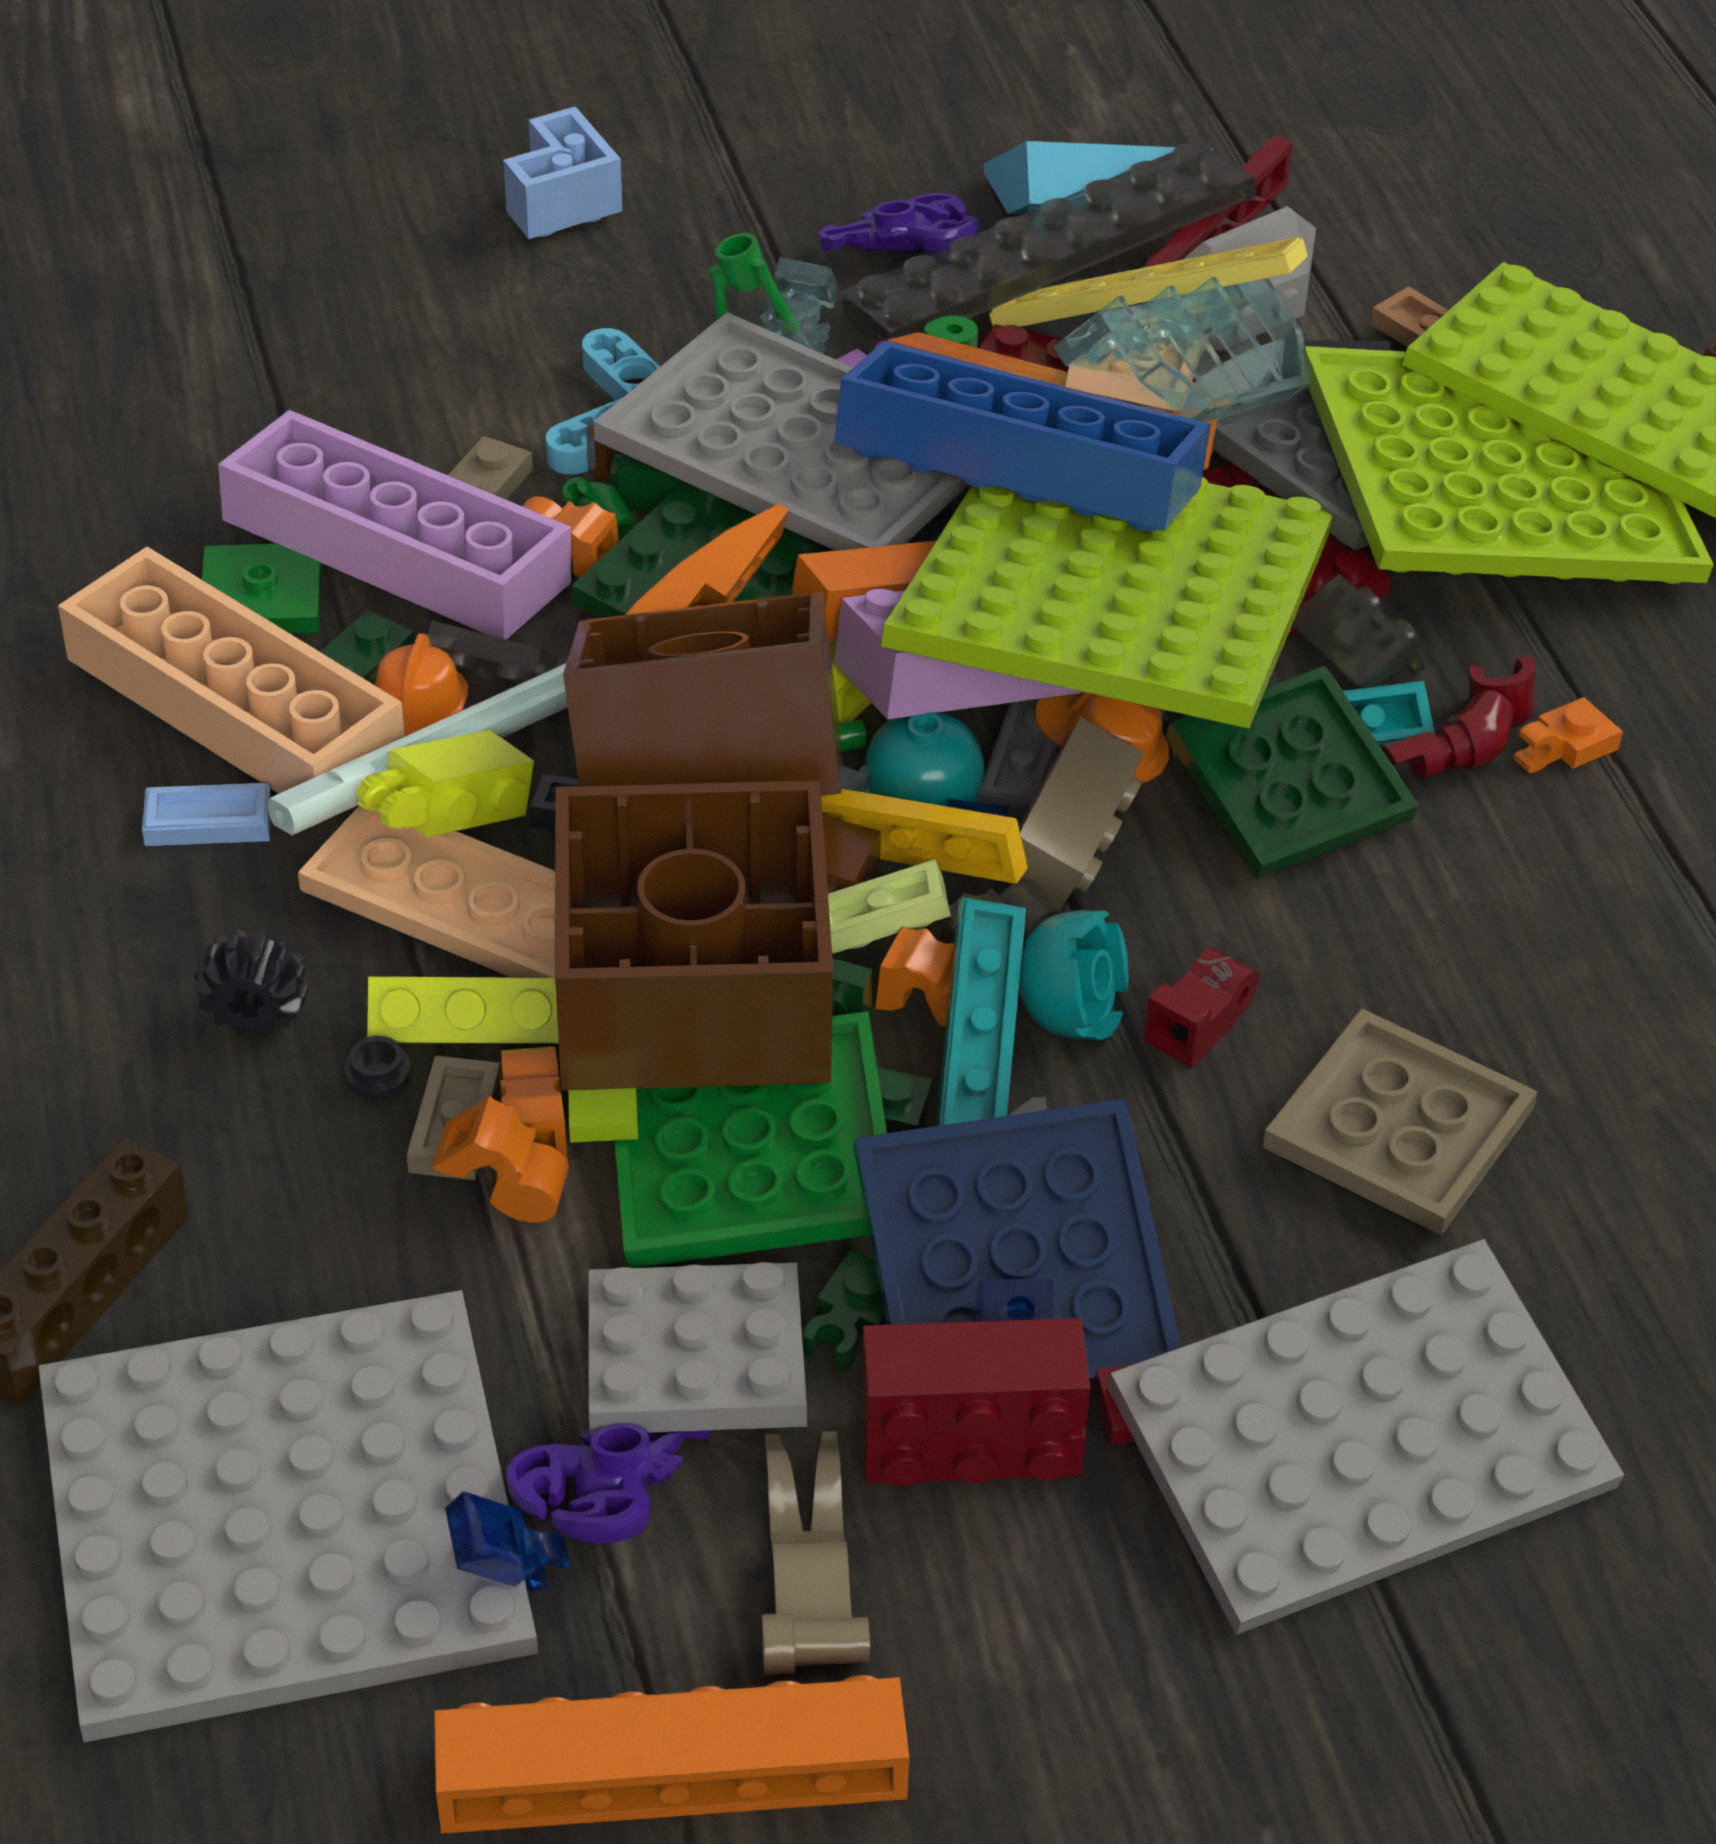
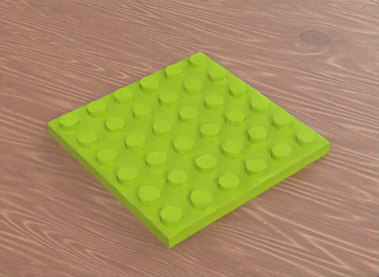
M1304 346L1299 365L1378 569L1394 572H1446L1453 575L1478 573L1500 574L1506 577L1525 575L1549 576L1559 579L1596 578L1617 582L1643 580L1662 581L1669 584L1681 582L1707 583L1714 564L1682 501L1403 366L1406 352Z

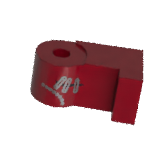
M1214 947L1206 949L1194 961L1189 971L1172 987L1163 983L1148 997L1144 1042L1186 1066L1193 1068L1235 1025V1021L1246 1010L1257 990L1259 973ZM1178 1023L1188 1028L1187 1042L1174 1038L1169 1029Z

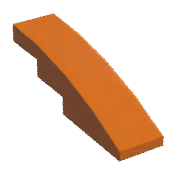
M779 503L728 529L680 562L643 595L626 615L734 602L781 538L789 509Z

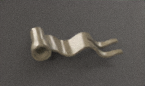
M837 1431L822 1432L816 1466L811 1531H803L791 1463L779 1434H765L776 1614H762L764 1676L795 1674V1666L870 1663L868 1617L852 1618L848 1551L843 1529L841 1467Z

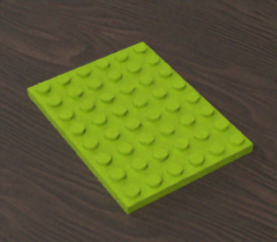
M1202 477L1201 487L1165 531L1160 529L1142 531L1132 528L1127 524L1126 520L1107 515L1085 516L1078 514L1071 509V506L1050 500L1040 502L1028 501L1017 496L1016 491L994 485L989 487L971 486L884 623L881 647L1250 729L1330 534L1332 515L1322 510L1321 505L1310 498L1291 497L1287 500L1264 495L1262 490L1253 486L1235 485L1230 488L1208 483Z

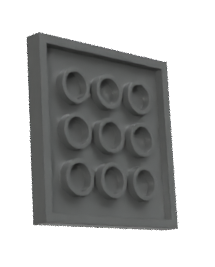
M1306 381L1217 412L1219 415L1212 448L1217 451L1220 457L1234 463L1256 479L1259 485L1270 489L1282 499L1306 497L1317 501L1321 505L1322 510L1332 515L1329 532L1343 545L1351 547L1355 551L1369 546Z

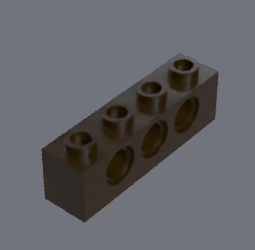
M123 1138L0 1271V1399L19 1408L41 1384L39 1365L60 1362L189 1218L179 1163Z

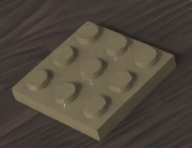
M1361 1009L1266 1128L1263 1148L1442 1236L1534 1110L1538 1091L1369 1011Z

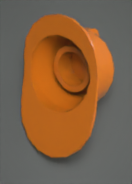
M419 633L414 644L398 647L388 652L378 665L375 686L402 702L405 736L463 710L468 697V683L463 675L457 672L455 664L449 655L438 647L431 646L426 634Z
M1087 692L1040 698L1036 704L1035 712L1038 726L1045 736L1060 747L1079 718L1082 717L1143 752L1144 755L1133 775L1141 780L1142 783L1149 782L1159 776L1169 761V745L1162 731L1163 718L1159 708Z

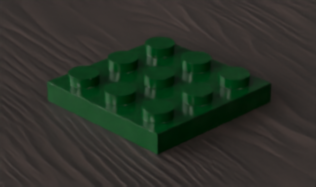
M1326 666L1266 687L1250 729L1189 715L1170 722L1166 733V738L1257 879L1412 820L1419 807Z

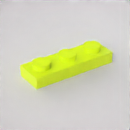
M368 977L367 1037L385 1036L395 1040L397 1043L559 1045L555 978Z

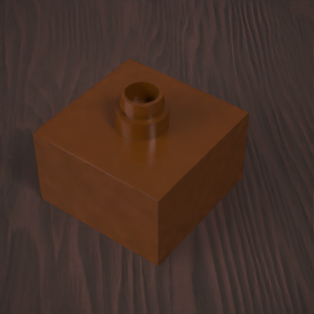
M823 591L581 620L579 622L563 672L579 786L820 780L821 796L841 794V731Z
M820 780L555 787V986L561 1091L831 1083L833 958Z

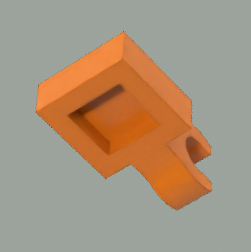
M1583 697L1539 715L1536 722L1529 723L1520 729L1519 736L1529 746L1514 753L1513 759L1528 773L1537 772L1558 759H1562L1574 769L1618 750L1623 731Z

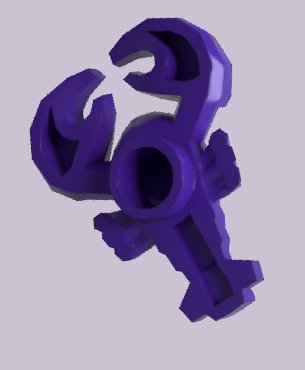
M928 193L912 197L907 201L896 200L881 203L875 206L873 210L861 213L862 220L841 227L826 225L821 227V231L818 234L820 245L824 252L830 249L842 248L844 244L861 250L870 249L874 251L914 253L925 249L929 252H946L961 248L972 242L977 236L978 226L976 217L967 216L965 204L958 196L947 193Z
M616 1423L602 1427L593 1435H590L589 1427L588 1430H583L578 1434L586 1446L541 1445L534 1446L515 1455L506 1468L511 1500L523 1512L545 1519L547 1507L546 1502L541 1496H549L548 1503L551 1507L557 1508L564 1499L566 1478L575 1479L577 1499L569 1502L568 1511L556 1509L551 1513V1524L562 1534L583 1542L605 1544L628 1540L643 1532L650 1519L651 1499L647 1494L646 1488L650 1484H665L666 1479L670 1480L675 1470L680 1468L684 1459L682 1456H673V1454L681 1447V1442L685 1438L707 1439L713 1433V1430L647 1433L645 1429L635 1424Z

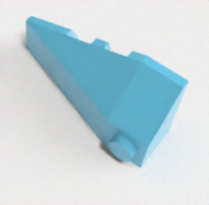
M1025 141L984 163V174L1007 214L1027 215V222L1049 223L1057 221L1058 215L1189 171L1212 160L1213 149Z

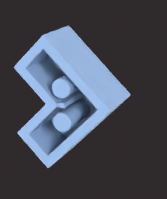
M576 107L529 119L530 152L503 160L506 211L528 239L548 236L555 231L585 222H595L602 217L623 211L621 159Z

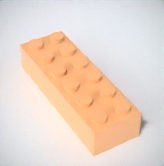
M145 547L58 605L69 661L257 781L270 783V788L278 794L405 737L401 701L149 547Z

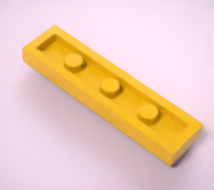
M841 789V794L821 796L822 815L881 831L880 859L918 865L936 859L942 871L1014 884L1018 883L1028 869L1016 818Z

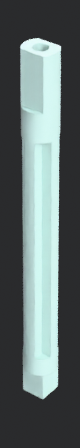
M566 664L269 798L268 811L273 824L288 834L294 835L357 806L359 801L355 792H357L361 780H364L366 776H371L372 773L377 775L378 772L387 770L390 749L485 730H491L503 738L567 708L563 677Z

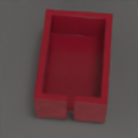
M1082 1318L863 1326L861 1420L866 1484L890 1483L897 1486H907L917 1482L958 1480L967 1483H982L990 1479L1035 1478L1048 1481L1066 1476H1082L1086 1438L1085 1428L1087 1427L1090 1382Z

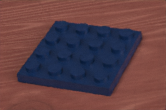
M1126 1098L855 1138L853 1150L887 1325L1082 1318L1090 1385L1094 1382L1096 1369L1137 1364L1181 1348Z

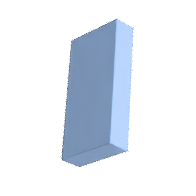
M270 783L148 787L145 789L142 826L144 845L164 846L270 841L271 818L268 811V801L272 797Z

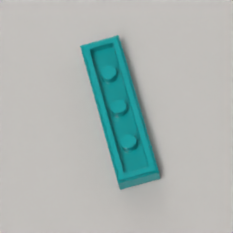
M962 897L958 906L936 1126L1007 1116L1026 908L965 897Z

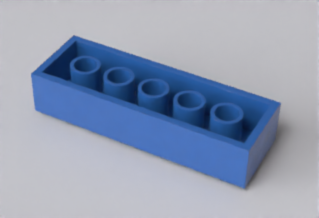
M883 341L841 378L834 443L853 448V451L862 457H888L907 462V466L915 471L925 473L941 471L960 476L963 482L972 486L989 487L994 485L1016 491L1017 496L1028 501L1040 502L1050 500L1069 505L1073 511L1081 515H1107L1126 520L1129 526L1138 530L1155 531L1160 529L1165 531L1201 487L1211 424Z

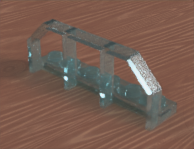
M1212 277L1191 294L1179 296L1172 285L1165 288L1149 302L1129 306L1123 296H1118L1054 346L1065 366L1089 361L1090 365L1094 367L1113 355L1117 361L1125 358L1141 384L1185 417L1201 422L1216 420L1290 399L1310 384L1309 372L1303 351L1305 346L1303 331L1269 278L1222 287L1218 279ZM1249 304L1275 343L1279 374L1239 313ZM1210 333L1213 338L1218 337L1251 387L1250 389L1240 391L1209 343L1206 335ZM1164 344L1166 349L1175 346L1200 387L1167 363L1156 348Z

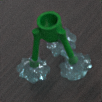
M740 233L720 242L715 248L718 264L708 269L714 285L716 321L728 312L726 285L733 286L737 292H749L762 285L770 299L768 304L770 310L761 315L763 323L761 327L824 354L826 352L824 343L829 339L828 332L831 329L829 324H817L815 320L821 314L818 306L809 304L806 296H797L792 301L786 295L780 294L769 273L757 238L750 233Z

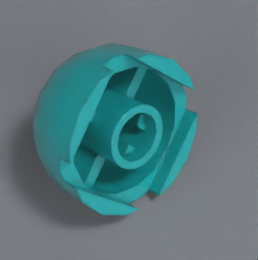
M927 712L921 715L890 719L874 734L866 751L863 764L864 793L974 811L978 805V792L985 777L980 743L964 722L947 713Z
M1077 910L1054 915L1039 923L1023 944L1018 991L1021 1001L1037 1025L1058 1037L1074 1040L1101 1041L1112 1036L1121 1021L1123 1011H1110L1114 1004L1115 992H1127L1128 956L1122 930L1118 923H1106L1104 921V918L1109 915L1105 910Z

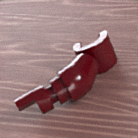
M1530 655L1517 659L1514 664V675L1503 678L1487 677L1483 673V667L1470 665L1469 703L1461 713L1452 715L1446 725L1436 728L1435 733L1425 731L1383 745L1380 748L1392 766L1407 761L1410 769L1419 779L1440 774L1444 771L1445 767L1454 769L1462 766L1466 770H1472L1491 762L1505 750L1510 727L1518 726L1528 721L1533 715L1535 661Z

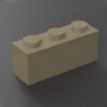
M1079 718L1057 752L1019 825L1028 869L1016 884L1017 886L1059 910L1074 889L1085 894L1103 863L1094 857L1096 850L1105 853L1122 825L1123 821L1113 816L1116 809L1125 813L1142 784V781L1133 775L1144 755L1143 752L1086 719Z

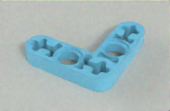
M601 328L591 331L582 339L583 369L615 401L561 422L549 429L546 433L547 463L551 469L558 473L576 475L588 471L586 427L594 425L596 419L639 385L625 383L624 381L632 379L645 380L660 368L646 352L620 330Z

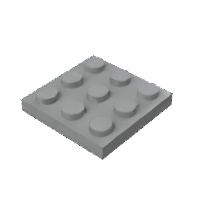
M760 1262L755 1264L710 1266L687 1265L653 1268L619 1267L615 1269L589 1270L590 1435H593L602 1427L616 1423L635 1424L645 1429L647 1433L807 1427V1400L797 1262Z

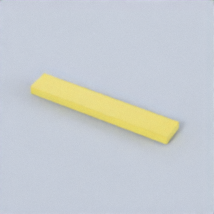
M1298 236L1010 294L992 309L989 315L993 326L998 324L1021 327L1290 274L1308 257L1303 238Z

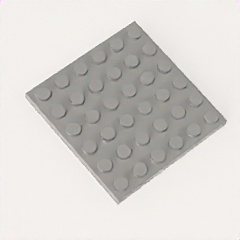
M462 1290L39 1365L79 1725L84 1743L538 1654L537 1635Z

